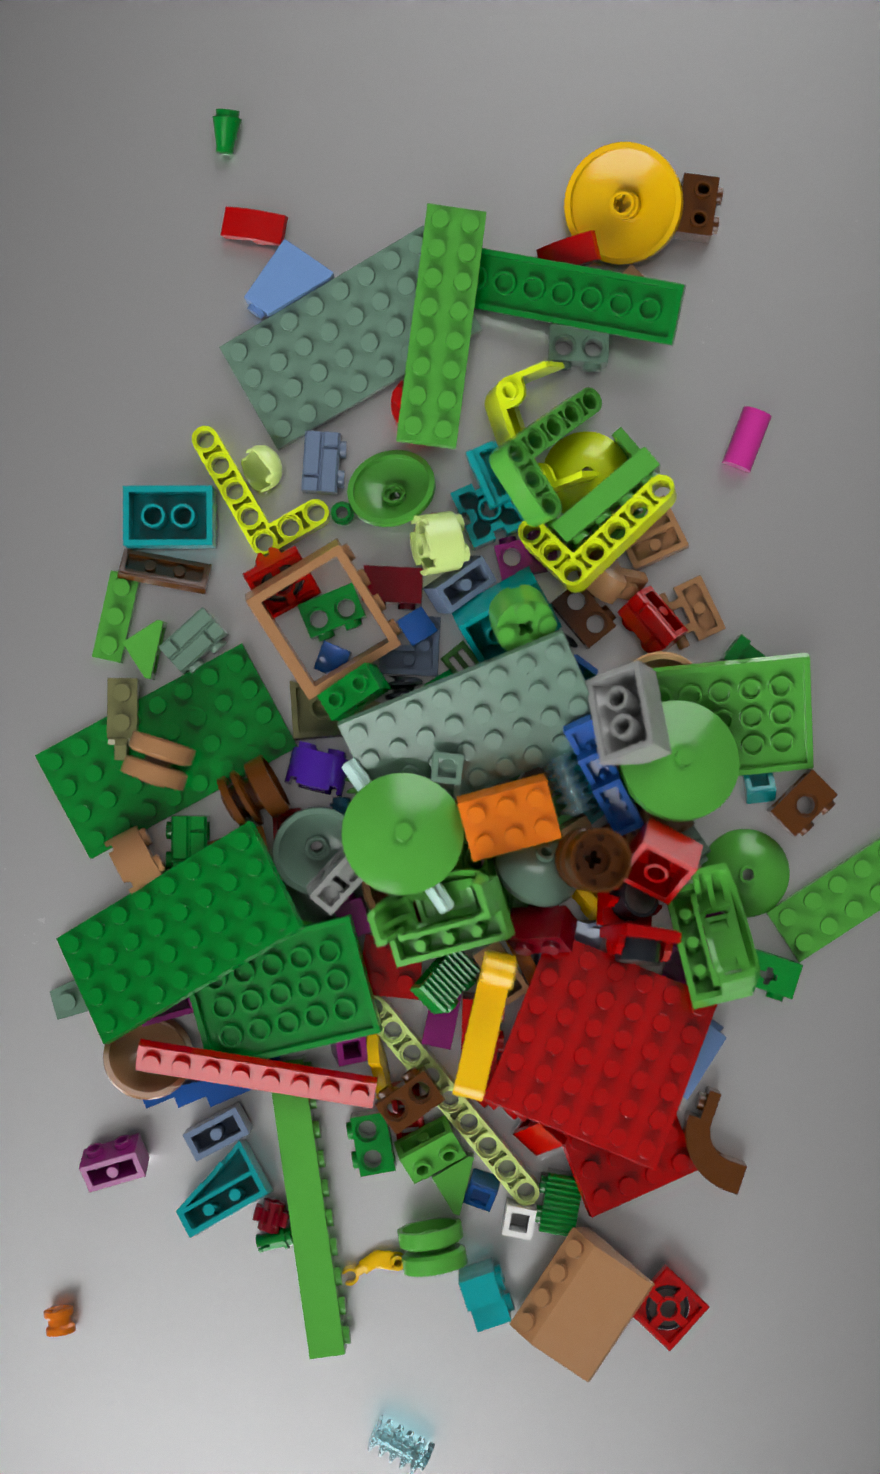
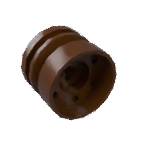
M259 755L244 763L247 775L245 779L237 771H230L233 786L225 776L217 779L222 802L229 815L239 826L248 821L252 822L250 816L258 826L264 825V818L261 812L263 809L273 818L292 809L284 788L263 755Z
M576 828L567 832L559 841L555 851V867L559 877L570 887L589 892H609L620 887L628 878L632 867V853L627 841L613 830L608 828ZM585 855L591 857L590 863L584 861Z

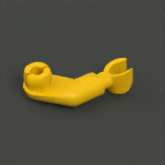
M374 1250L360 1260L357 1266L348 1265L343 1268L342 1275L348 1271H353L356 1274L354 1279L346 1281L345 1285L352 1286L356 1284L360 1275L363 1273L368 1274L375 1268L401 1271L403 1269L401 1256L404 1254L398 1251Z

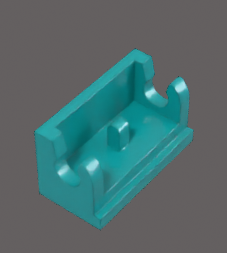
M490 441L466 451V458L490 511L512 501L490 465V454L498 448L496 441Z

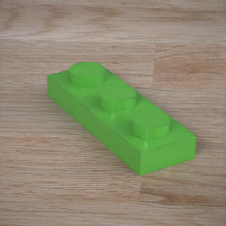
M111 570L92 657L123 664L126 648L122 642L129 637L141 582L118 578V572Z

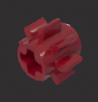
M264 1198L263 1204L257 1203L255 1206L252 1220L259 1221L257 1226L259 1230L277 1234L280 1227H287L289 1211L284 1210L286 1205L284 1201L275 1198Z

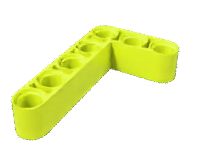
M209 426L198 427L193 432L192 443L249 544L257 554L262 553L265 555L268 553V550L261 551L258 548V542L264 536L272 537L273 548L285 550L324 528L331 519L330 510L325 502L320 499L309 500L269 523L217 432ZM206 434L213 435L214 442L210 447H200L199 443L202 436ZM217 461H228L229 468L225 473H215L214 466ZM240 485L244 489L243 495L239 499H231L229 497L230 488ZM321 507L324 509L325 514L320 521L310 520L309 512L312 508ZM251 510L258 513L257 522L253 525L244 524L243 517L245 513ZM290 521H295L299 525L298 532L293 536H287L283 532L285 524Z
M660 474L651 478L574 553L544 524L532 527L524 520L519 525L518 535L524 547L568 591L579 593L592 584L674 505L677 498L675 485L667 475ZM661 487L670 489L668 495L664 497L654 495L656 490ZM638 508L648 510V513L643 518H635L633 513ZM616 529H624L626 531L621 539H613L611 534ZM532 530H539L541 532L536 540L526 539L528 533ZM558 550L561 552V556L557 560H547V555L551 551ZM594 550L604 551L602 558L599 560H591L589 555ZM572 571L582 572L579 580L574 582L567 580L569 573Z

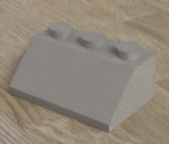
M636 660L585 681L590 694L588 699L600 764H645L672 754L655 670Z

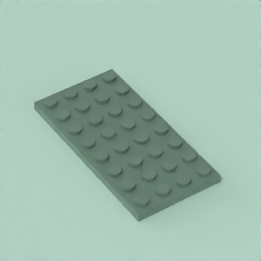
M424 226L419 227L219 347L279 451L305 436V431H313L405 376ZM474 314L471 337L483 331Z
M561 629L338 721V727L353 758L360 762L372 781L393 773H412L430 779L434 751L463 754L460 796L485 789L500 783V781H505L574 753L563 732V726L591 714L588 699L590 694L566 636Z

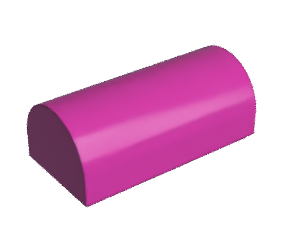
M744 406L722 463L750 473L772 416L760 409Z

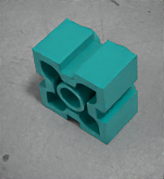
M472 483L450 493V498L457 514H461L462 517L467 516L470 524L465 525L464 528L474 551L496 542L495 534L504 530L506 537L518 532L519 525L524 521L515 504L512 505V502L498 507L494 511L493 517L484 516L482 512L487 502L481 489L475 490Z

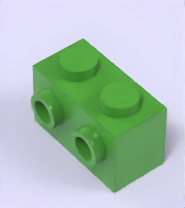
M445 1115L393 1142L398 1158L414 1184L431 1177L438 1171L467 1156L459 1135Z

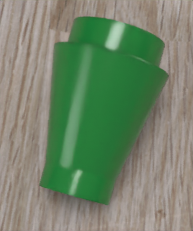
M216 109V116H212L217 153L234 154V146L242 119L239 118L240 112L237 110Z

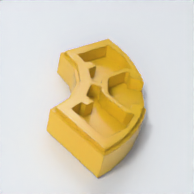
M372 1034L366 1037L367 1056L373 1077H378L376 1086V1098L378 1099L377 1093L391 1084V1076L381 1038L378 1034Z

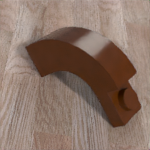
M707 1086L705 1092H700L697 1097L695 1109H698V1112L685 1111L683 1133L686 1148L695 1167L705 1179L720 1189L738 1195L747 1165L743 1160L723 1154L713 1146L710 1129L722 1094L718 1089Z

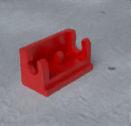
M527 1119L525 1122L521 1121L513 1133L535 1156L559 1148L568 1140L562 1132L531 1119Z

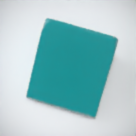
M773 772L742 775L747 804L776 800L777 789Z

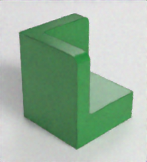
M741 634L736 637L720 660L765 657V655L750 645L751 641Z

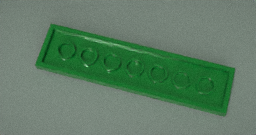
M482 248L474 309L674 346L686 285Z

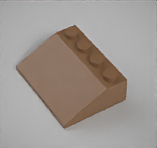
M573 1227L509 1325L531 1345L586 1382H590L655 1284L590 1227Z

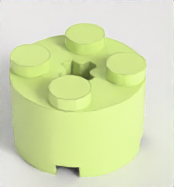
M444 511L414 516L413 520H411V525L416 524L415 532L410 533V545L416 566L422 565L424 569L420 571L423 576L460 570L463 563L469 561L470 550L468 545L464 543L462 534L464 531V519L461 514Z

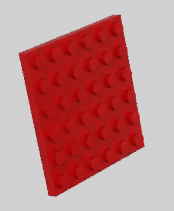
M576 940L573 942L572 952H560L557 955L542 953L484 1100L649 1169L656 1170L718 1004L693 1009L687 985L635 964L615 961V956Z

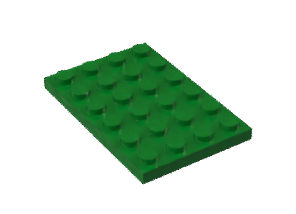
M352 914L304 925L305 928L189 996L203 1048L268 1059L381 1033L383 1029Z

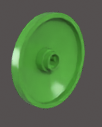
M681 700L662 702L672 754L645 764L619 765L621 778L633 800L650 814L674 822L697 820L718 809L731 795L739 774L738 748L726 724L706 707Z
M393 773L371 781L354 796L343 819L341 836L346 859L362 881L378 891L405 896L427 891L448 876L456 865L462 851L464 827L455 801L439 784L417 774Z

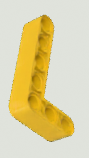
M489 949L485 950L454 1082L453 1095L478 1101L483 1100L508 989L512 988L517 967L515 955Z

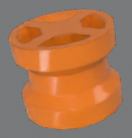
M72 1305L53 1306L43 1311L44 1318L48 1321V1327L46 1328V1335L48 1337L64 1336L76 1331V1325L72 1322L71 1317L74 1313Z

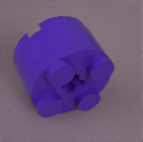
M299 741L298 747H293L284 782L291 785L293 779L296 780L295 783L299 784V788L331 795V791L336 790V795L341 797L347 778L342 766L349 761L346 759V753L328 748L327 753L321 752L316 748L317 745Z

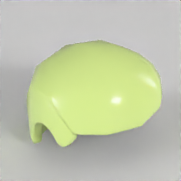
M255 445L246 450V453L249 454L242 459L241 465L249 485L259 493L275 487L282 477V462L277 453L266 445Z

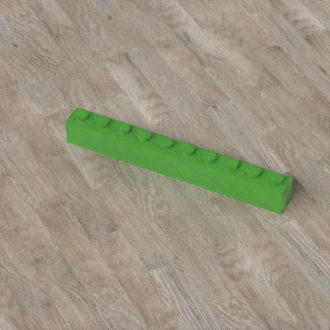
M305 1054L282 1057L278 1060L312 1066L311 1061L306 1062ZM272 1092L309 1358L317 1359L345 1355L347 1344H351V1333L349 1326H344L343 1315L347 1314L345 1296L340 1297L338 1286L343 1285L341 1267L335 1266L334 1256H338L339 1251L337 1238H331L330 1227L334 1226L333 1209H327L326 1197H330V1187L328 1179H323L322 1168L326 1167L324 1149L319 1150L317 1138H322L320 1120L314 1119L313 1109L318 1108L317 1100Z

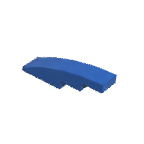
M591 714L564 725L563 732L573 748L577 761L591 785V791L613 831L623 836L643 827L644 821L633 798L624 786L617 765L600 764Z
M189 1079L185 1080L173 1093L158 1099L143 1100L147 1109L174 1097L178 1108L206 1097L210 1107H213L252 1089Z

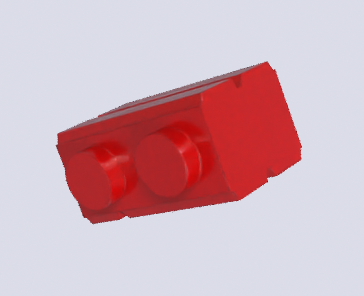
M651 585L638 591L617 612L622 618L623 626L635 633L641 640V647L647 653L668 651L688 632V629Z

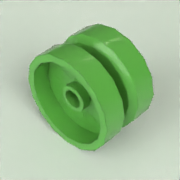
M430 1218L409 1223L397 1230L399 1246L407 1250L401 1256L404 1275L410 1277L441 1275L456 1271L468 1264L465 1245L457 1243L464 1237L462 1222L459 1218Z

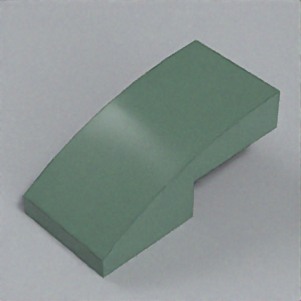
M434 751L430 780L444 788L457 805L456 797L459 796L464 755Z

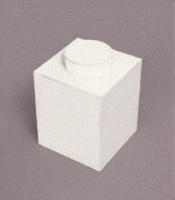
M507 1198L501 1225L502 1235L531 1241L537 1214L536 1203L524 1206L516 1202L515 1199Z

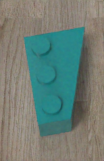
M247 1139L239 1140L227 1156L218 1163L209 1176L176 1210L189 1238L202 1233L274 1191Z

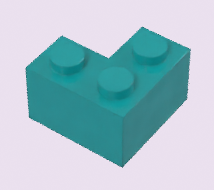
M492 1257L459 1269L458 1284L467 1311H471L477 1332L511 1322L510 1311L515 1310L510 1292L504 1294L503 1291L506 1290L504 1283L506 1281L501 1265L495 1266Z

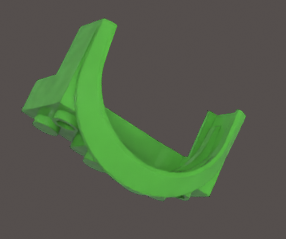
M622 427L616 430L612 437L623 450L628 460L560 518L557 519L556 517L544 523L571 552L574 549L577 550L613 516L611 511L619 505L623 506L651 478L660 475V463L645 446L640 449ZM638 508L634 511L633 517L643 518L647 509ZM616 529L612 532L611 538L621 539L626 531L624 529Z
M723 862L698 868L692 876L693 883L684 885L670 904L667 905L673 930L682 933L681 943L677 944L693 1009L753 996V987H755L761 976L748 920L728 866ZM723 910L727 912L725 914L705 918L706 914H711Z
M475 869L451 871L441 881V884L454 901L455 906L445 914L438 912L425 891L405 896L389 894L367 914L376 946L380 947L389 943L396 966L401 967L510 939L515 934V930L498 875L489 877ZM414 900L416 902L422 923H420L417 919L413 906ZM472 913L469 916L438 923L435 925H428L448 918Z

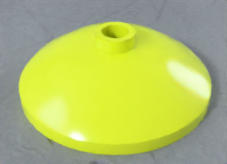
M588 431L573 433L559 440L547 454L544 463L552 468L556 480L580 472L585 468H589L592 471L598 470L600 474L597 478L556 493L562 504V514L566 513L628 460L620 446L609 437Z

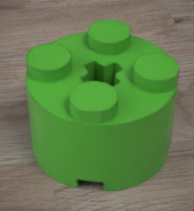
M519 585L520 587L510 589V587L505 588L493 598L489 606L491 627L498 642L506 651L552 634L557 629V622L546 599L533 586Z

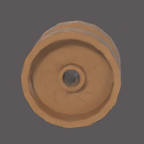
M133 731L129 746L132 750L145 754V757L125 756L120 771L151 785L184 791L188 775L184 771L172 767V764L181 766L192 765L196 750L163 738Z

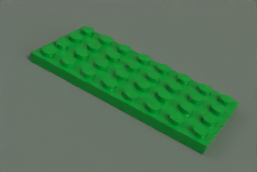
M241 643L204 663L195 673L191 674V672H188L139 699L138 732L163 738L196 750L192 765L181 766L172 764V767L182 770L188 775L184 791L151 785L121 772L124 760H115L114 745H108L107 717L38 753L35 757L89 858L93 859L112 849V845L105 847L104 844L105 841L135 825L139 829L144 827L147 830L219 791L217 785L219 777L225 776L232 784L230 771H237L243 778L246 776L244 763L259 755H263L267 762L271 763L291 752L293 747H298V744L293 739L291 731L244 644ZM129 746V755L145 757V754L134 751Z
M248 821L156 877L133 894L130 893L56 939L103 1044H110L303 930L305 926L255 823Z

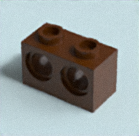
M587 589L579 593L566 590L552 601L550 605L588 650L616 627V624L613 622L616 616L606 605L601 607L594 599L595 596ZM578 594L583 598L584 605L581 609L574 610L569 607L567 600L570 595ZM598 617L603 623L602 630L598 633L589 631L586 624L588 618Z
M416 1066L411 1068L401 1076L403 1081L393 1087L389 1084L377 1093L378 1099L375 1100V1107L395 1135L445 1101V1094L425 1066L417 1069ZM418 1082H424L429 1086V1091L423 1096H418L412 1091L413 1085ZM392 1100H400L405 1105V1108L400 1113H392L387 1106Z

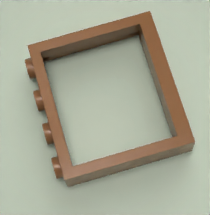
M338 538L245 594V600L309 700L363 663H372L401 645L398 635L402 634L397 623L393 618L389 621L383 613L387 607L378 593L374 596L371 594L367 587L372 584L363 568L357 571L352 563V560L356 559L348 544L341 545ZM337 557L387 638L314 681L265 605L264 600Z

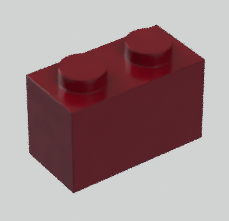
M364 565L363 570L372 583L367 586L373 596L378 593L385 606L386 604H397L398 610L414 611L416 605L422 606L423 575L420 571L424 570L423 568Z
M566 905L511 909L510 917L515 934L506 941L517 954L530 956L536 953L557 955L560 952H572L578 920Z

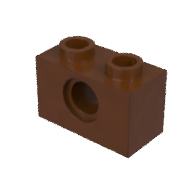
M807 769L766 811L791 836L796 837L798 834L803 836L814 826L812 820L819 813L825 815L836 804L833 799L838 794L813 769ZM803 796L808 797L811 802V807L806 813H801L797 808V802Z

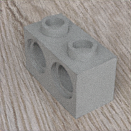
M343 846L306 886L309 898L330 915L340 907L362 882L349 865Z

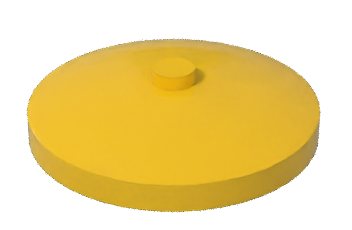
M616 142L602 146L586 156L571 175L564 199L566 223L572 236L595 230L601 256L600 261L616 265H630L645 261L659 253L670 242L678 229L683 212V191L679 177L667 159L650 147L634 142Z

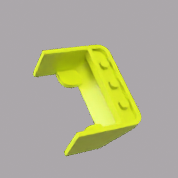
M543 361L503 378L488 392L485 398V409L498 447L525 428L518 407L526 397L525 384L564 369L563 362ZM537 462L555 493L600 476L598 470L580 471L556 480L554 472L548 464Z

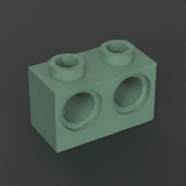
M550 324L548 361L563 362L565 368L559 371H569L571 366L583 367V371L600 372L601 368L607 367L609 334L559 324ZM560 342H566L571 346L572 351L567 355H561L556 351L555 346ZM590 343L597 344L601 349V353L598 356H590L586 353L585 346Z

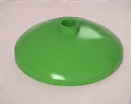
M406 450L384 451L368 458L354 471L348 484V501L357 517L370 525L378 527L399 526L410 522L414 516H419L425 511L435 494L436 481L431 466L418 454Z
M736 829L724 833L709 846L711 852L706 854L708 860L701 865V868L723 862L728 866L747 918L764 914L779 903L788 887L790 870L783 849L773 838L753 829ZM745 869H751L753 872V876L749 880L743 878L742 874Z

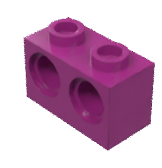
M539 530L531 531L526 539L536 540L541 532ZM516 536L499 539V544L494 545L501 581L529 566L533 575L549 572L524 547L522 541L516 539ZM509 550H514L520 555V562L514 566L507 565L503 560V555ZM557 550L551 551L547 556V560H557Z

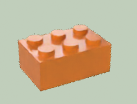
M544 773L456 797L473 862L562 838Z

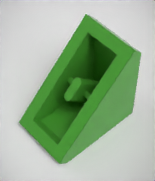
M156 620L122 642L144 678L152 680L156 678L161 655L159 646L164 642L167 622Z
M467 1151L465 1158L432 1175L433 1181L453 1214L458 1216L461 1213L474 1160V1152Z

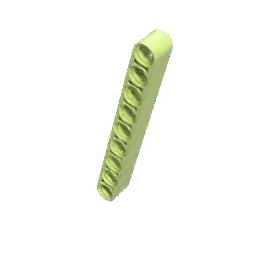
M373 995L374 999L379 1000L383 1006L381 1012L378 1013L383 1030L377 1034L407 1070L415 1066L417 1069L423 1066L426 1069L434 1068L440 1075L435 1082L443 1093L453 1091L455 1082L453 1077L425 1044H421L422 1040L392 1003L385 996ZM389 1022H396L401 1026L402 1032L397 1036H390L387 1034L385 1026ZM408 1045H415L420 1049L421 1054L415 1059H410L404 1054V1049ZM418 1082L427 1093L429 1086L424 1082ZM458 1096L459 1098L454 1104L440 1103L438 1105L439 1109L515 1201L524 1206L534 1204L540 1194L538 1181L472 1100ZM466 1114H472L477 1118V1123L472 1127H465L460 1121L461 1118ZM485 1137H491L496 1141V1145L491 1150H485L480 1146V1141ZM504 1160H510L515 1164V1168L513 1171L505 1173L499 1169V1164ZM523 1183H529L534 1187V1190L530 1195L524 1196L518 1192V1187Z

